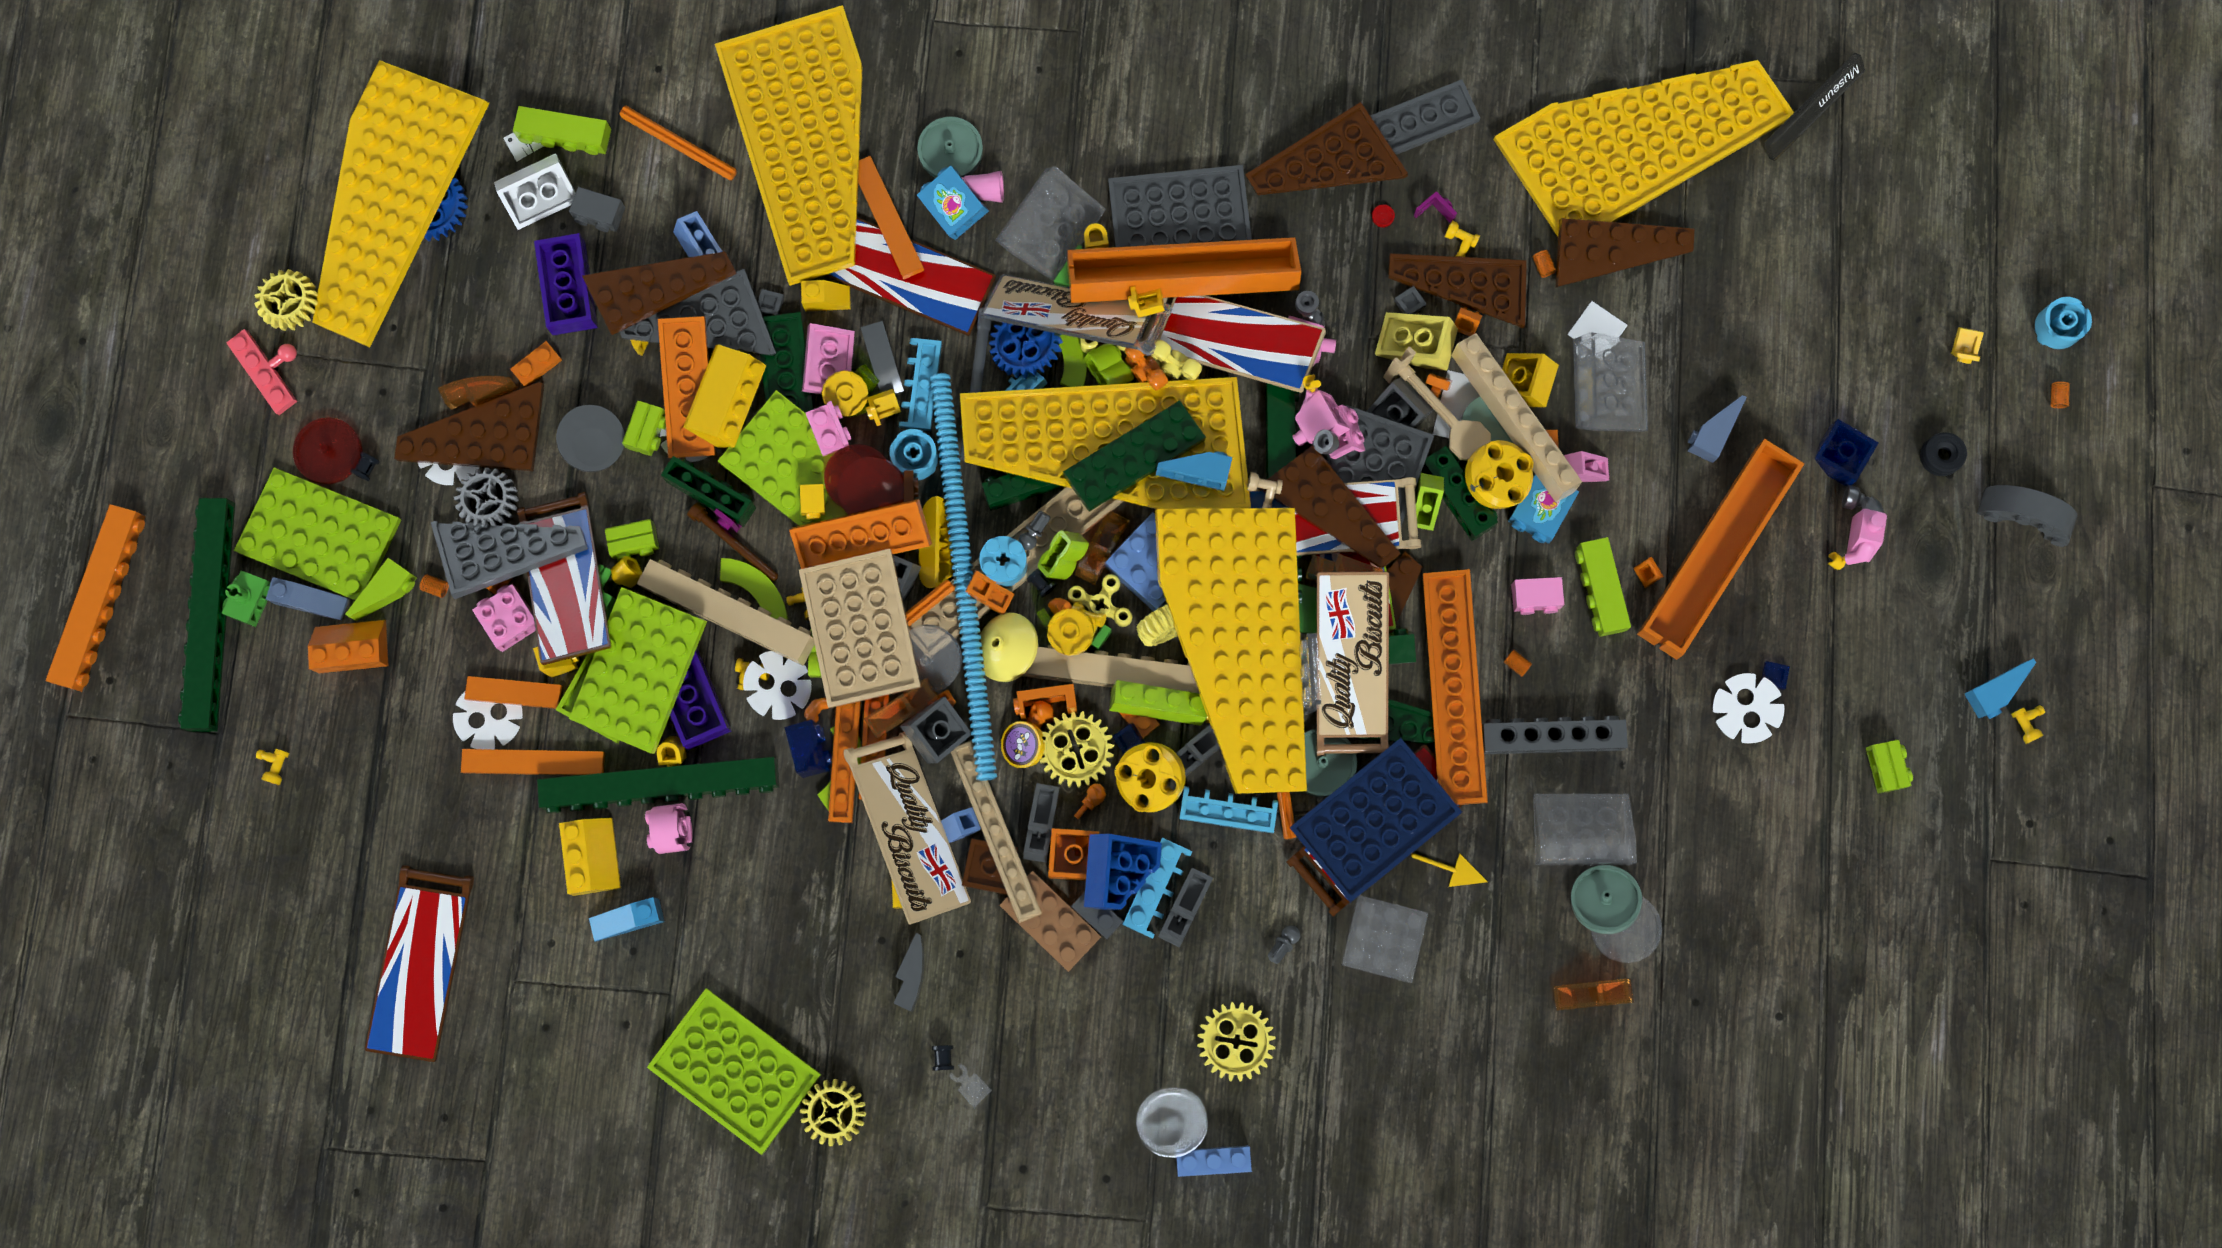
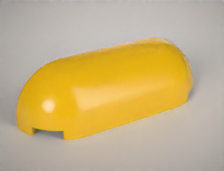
M939 496L930 498L922 509L932 541V545L929 547L919 548V566H921L919 577L922 584L927 588H936L953 575L952 566L954 564L951 563L953 557L950 555L952 549L949 548L951 542L948 539L951 537L948 535L950 528H947L949 521L946 520L948 514L945 513L947 507L944 504L945 500Z

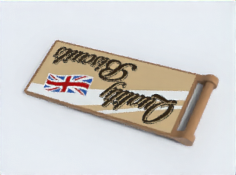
M1386 571L1318 572L1316 755L1324 756V754L1340 753L1381 754L1389 748V573ZM1380 737V744H1324V738Z

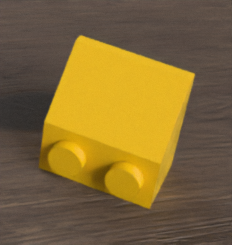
M1507 353L1502 370L1529 407L1547 406L1559 365L1545 354Z

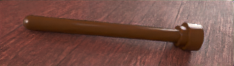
M697 502L690 508L687 516L691 520L705 524L771 581L778 579V574L709 517L704 505Z

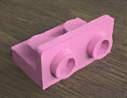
M829 401L827 405L806 412L807 419L823 457L849 447L848 440H851L847 427L842 428L839 419L843 417L838 405L833 406L832 401Z
M1344 405L1338 407L1347 421L1350 430L1338 437V449L1329 454L1330 458L1337 459L1353 450L1358 452L1365 451L1363 444L1364 436L1358 426V415L1355 410Z

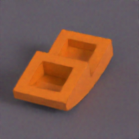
M976 570L965 592L992 610L1004 615L1014 593L996 584L997 582Z

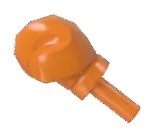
M1054 598L1049 602L1048 607L1055 615L1063 609H1071L1072 605L1063 598Z
M1042 700L1034 702L1026 720L1037 725L1038 728H1041L1044 723H1052L1054 720L1052 705Z
M1095 783L1088 788L1087 795L1082 800L1083 805L1074 817L1079 819L1087 809L1092 811L1094 807L1104 801L1106 792L1101 784Z

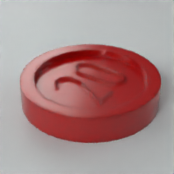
M1384 204L1377 206L1372 213L1374 224L1382 228L1390 226L1395 218L1394 210Z

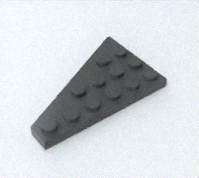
M745 269L737 271V274L620 331L621 337L626 340L659 343L658 319L705 316L708 349H714L715 345L719 344L745 353L776 354Z
M437 521L431 522L449 589L454 600L588 549L580 526L562 527L560 525H553V527H538L536 524L512 525L508 523H503L502 526H491L485 523L482 526L480 522L476 525H473V522H453V524L438 523Z

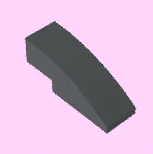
M883 321L861 327L880 393L890 389L894 390L895 395L904 392Z
M1211 725L1207 726L1176 753L1183 763L1186 777L1220 749Z
M1036 783L1023 859L1047 863L1060 787Z
M1191 868L1158 936L1159 938L1180 948L1213 880L1212 877Z
M918 933L915 934L895 976L904 982L894 1004L913 1012L919 998L925 966L923 936Z

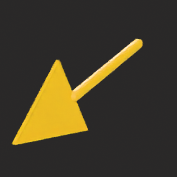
M1415 853L1411 854L1412 858L1453 872L1448 887L1487 882L1460 853L1455 868Z

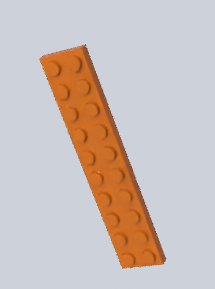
M1470 569L1423 573L1438 783L1456 805L1488 803Z

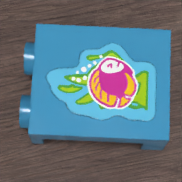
M949 166L940 170L937 174L938 177L932 182L924 184L917 196L948 236L956 240L988 213L989 210L980 202L961 178L959 172L954 167Z
M1534 474L1529 494L1517 505L1508 521L1512 523L1514 529L1532 534L1534 540L1540 543H1550L1579 491L1576 490L1573 494L1556 503L1536 474Z

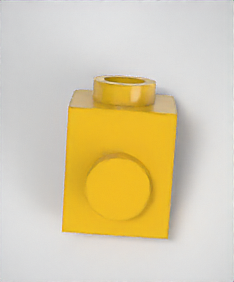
M1135 286L1130 287L1131 296H1128L1129 306L1131 310L1135 309L1138 318L1165 311L1161 289L1138 294Z
M1958 327L1951 354L1958 357L1957 361L1971 364L1972 360L1979 361L1980 356L1977 354L1984 332Z
M893 389L870 396L867 399L869 406L865 408L870 420L874 419L877 426L881 425L880 419L901 412Z

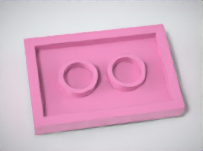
M812 323L808 325L802 384L803 392L822 395L823 384L830 375L843 370L851 371L855 331Z

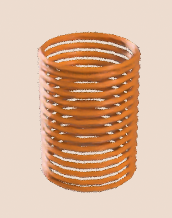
M1548 250L1540 251L1532 256L1541 278L1556 272Z
M2054 382L2051 384V407L2066 408L2069 406L2070 384L2068 382Z
M428 574L424 575L420 582V590L440 598L446 595L449 588L448 582Z
M1515 649L1503 662L1508 667L1510 666L1513 671H1517V674L1521 677L1532 665L1531 662L1517 653Z

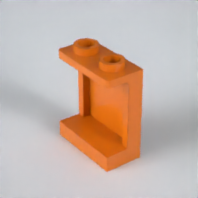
M1074 684L1017 691V698H1013L1016 716H1020L1022 721H1026L1025 708L1032 706L1034 702L1039 700L1049 704L1066 701L1068 715H1071L1072 712L1078 714Z

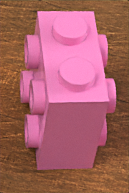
M513 584L499 588L496 595L491 598L482 599L477 603V607L472 609L495 647L502 652L536 631L533 611L519 589Z

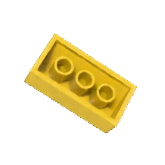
M719 344L715 345L683 427L717 448H734L766 365L750 354Z

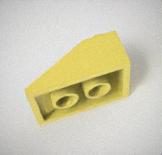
M1386 312L1375 355L1391 360L1397 357L1400 360L1406 349L1410 346L1416 352L1410 365L1425 369L1447 371L1458 328L1450 317Z

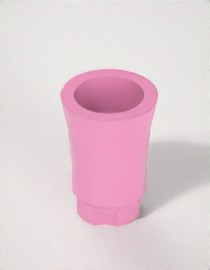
M1002 171L961 177L979 200L1003 203L1004 180Z

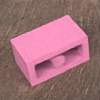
M1562 577L1514 580L1511 584L1513 612L1520 611L1521 615L1534 614L1536 610H1544V613L1550 614L1558 612V609L1564 606Z

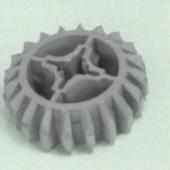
M485 467L483 473L481 470L476 469L475 476L467 473L469 480L467 482L463 479L460 480L464 486L456 488L460 495L454 497L455 501L460 502L455 506L458 511H461L459 516L462 519L466 518V523L473 522V525H476L480 522L482 526L485 523L491 526L498 525L497 522L503 524L506 523L504 520L506 516L512 518L513 515L510 513V510H517V507L512 503L519 501V498L514 495L518 492L516 487H512L514 482L511 479H507L508 476L505 473L500 474L498 469H494L491 472L489 468ZM484 484L481 489L475 490L478 486ZM497 484L502 488L503 500L496 496ZM489 495L493 499H489L488 501L485 500L484 502L481 498H484L485 496L488 498ZM471 498L477 502L475 507L477 509L476 514L473 513L470 506ZM498 508L496 511L489 514L491 509Z

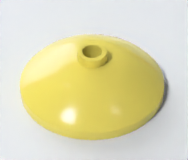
M1017 613L1000 614L990 620L980 634L981 639L979 640L982 643L980 649L983 650L981 657L984 658L982 664L985 667L982 670L985 671L987 677L998 682L1016 680L1028 671L1036 657L1038 636L1035 627L1026 617Z

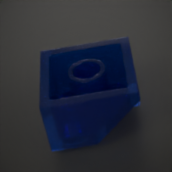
M1837 419L1829 426L1823 436L1814 459L1827 476L1847 487L1858 480L1879 442Z
M811 719L784 727L795 770L799 776L806 778L830 771L829 764H832L829 750L825 751L823 742L826 741V736L820 724L817 725Z

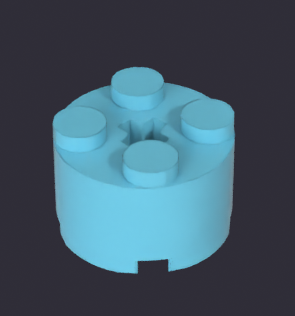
M2061 297L2053 301L2040 311L2036 317L2035 332L2038 342L2053 349H2065L2072 346L2090 330L2092 324L2090 311L2088 308L2085 309L2080 300L2073 297Z
M918 429L902 431L890 446L891 461L895 470L902 478H904V470H913L914 478H918V480L925 479L935 472L938 464V452L933 439L923 431ZM912 452L917 453L916 458L911 457Z
M998 536L989 539L983 546L979 556L982 573L1004 588L1015 585L1026 574L1028 566L1026 552L1022 544L1012 537ZM1002 558H1007L1008 562L1001 566L1000 561H1002Z

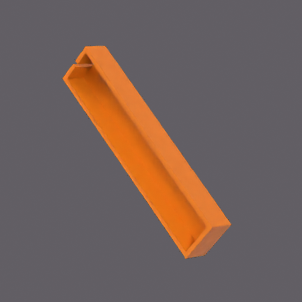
M1295 237L1067 250L1071 303L1128 300V296H1131L1130 287L1132 286L1136 287L1138 294L1161 289L1163 298L1299 290L1301 267Z
M1766 439L1757 445L1638 631V636L1654 646L1658 643L1661 644L1659 649L1676 660L1684 655L1804 466L1803 462Z

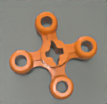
M1138 341L1135 342L1133 348H1125L1124 351L1127 355L1124 359L1125 363L1132 368L1131 371L1139 383L1148 382L1156 391L1168 383V378L1153 357L1149 355L1144 358L1146 351Z

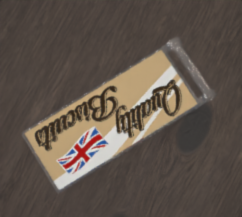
M1002 274L981 312V318L1136 349L1150 356L1155 351V343L1166 318L1172 312V307L1164 303L1165 311L1156 313L1158 316L1147 340L1140 342L1151 315L1138 318L1135 309L1131 310L1128 300L1071 303L1069 287Z

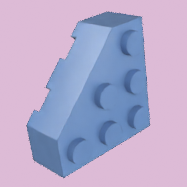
M1152 512L1105 562V568L1111 574L1118 576L1120 582L1154 612L1166 605L1167 602L1158 583L1155 514Z

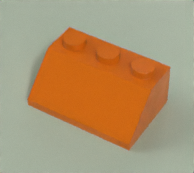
M386 620L315 627L308 644L309 669L317 673L388 666Z

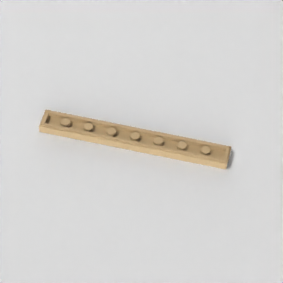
M972 740L960 744L950 753L1018 922L1021 923L1041 915V910L988 780L979 781L976 779L978 772L975 771L977 765L974 763L976 758L973 755L976 751L973 750L974 745Z

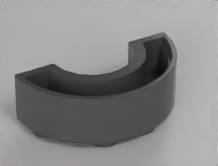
M1995 485L1985 488L1977 514L1984 516V519L1990 522L2009 520L2021 525H2032L2044 533V539L2050 540L2051 544L2059 547L2069 544L2078 516L2072 506L2059 498L2041 491L2011 485Z

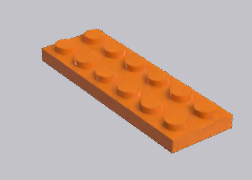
M701 316L658 319L668 458L673 456L676 458L716 455L714 445L683 427L709 363L706 318Z
M919 499L797 526L789 530L801 569L886 549H892V553L897 554L932 545Z

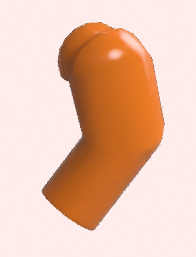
M826 697L813 700L806 708L804 717L809 724L817 723L821 710L829 709Z

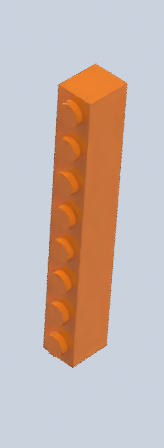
M109 505L45 681L80 692L88 684L91 666L96 662L99 644L105 637L107 622L113 615L115 600L121 593L123 578L129 571V561L137 549L138 536L145 527V516Z

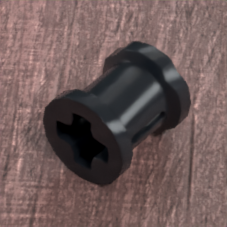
M361 452V458L355 468H351L350 472L369 482V475L380 461Z
M1039 568L1026 579L1029 583L1032 582L1038 589L1041 598L1049 594L1057 586V583L1055 581L1052 582Z
M953 1045L932 1046L935 1055V1066L932 1067V1071L954 1070V1066L951 1063Z

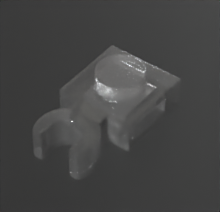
M959 1064L958 1066L963 1071L962 1076L956 1077L952 1072L949 1076L953 1081L962 1084L958 1091L975 1108L992 1089L976 1073L970 1077L967 1067Z

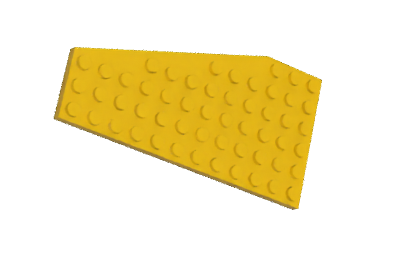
M843 5L716 43L715 47L789 286L855 266L863 67Z
M379 60L349 122L316 299L318 304L315 305V313L313 315L312 322L369 348L371 347L489 106L487 101Z
M1755 60L1716 71L1679 76L1662 80L1659 83L1630 89L1622 88L1559 104L1558 102L1551 103L1499 133L1493 140L1558 236L1559 220L1561 218L1615 222L1789 121L1795 116V113L1760 62Z
M1237 377L1168 381L1164 387L1157 391L1148 382L960 393L964 460L966 463L1068 488L1072 487L1063 476V471L1180 401L1206 436V439L1176 459L1207 452L1226 453L1229 457H1232L1225 490L1221 491L1157 476L1155 471L1117 494L1113 499L1154 509L1251 508L1250 493L1247 490L1248 474Z
M1295 508L1156 509L1158 583L1164 593L1183 652L1194 675L1209 723L1217 738L1235 794L1307 791Z

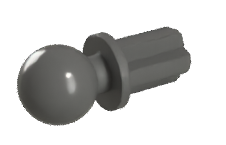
M1039 511L1031 524H1027L1026 528L1029 531L1019 536L1018 541L1022 544L1024 550H1032L1037 543L1036 536L1042 537V531L1050 520V516L1047 513Z
M1293 925L1286 926L1282 930V937L1276 938V944L1268 953V958L1271 962L1275 964L1280 963L1285 954L1292 951V944L1297 943L1301 936L1297 927Z

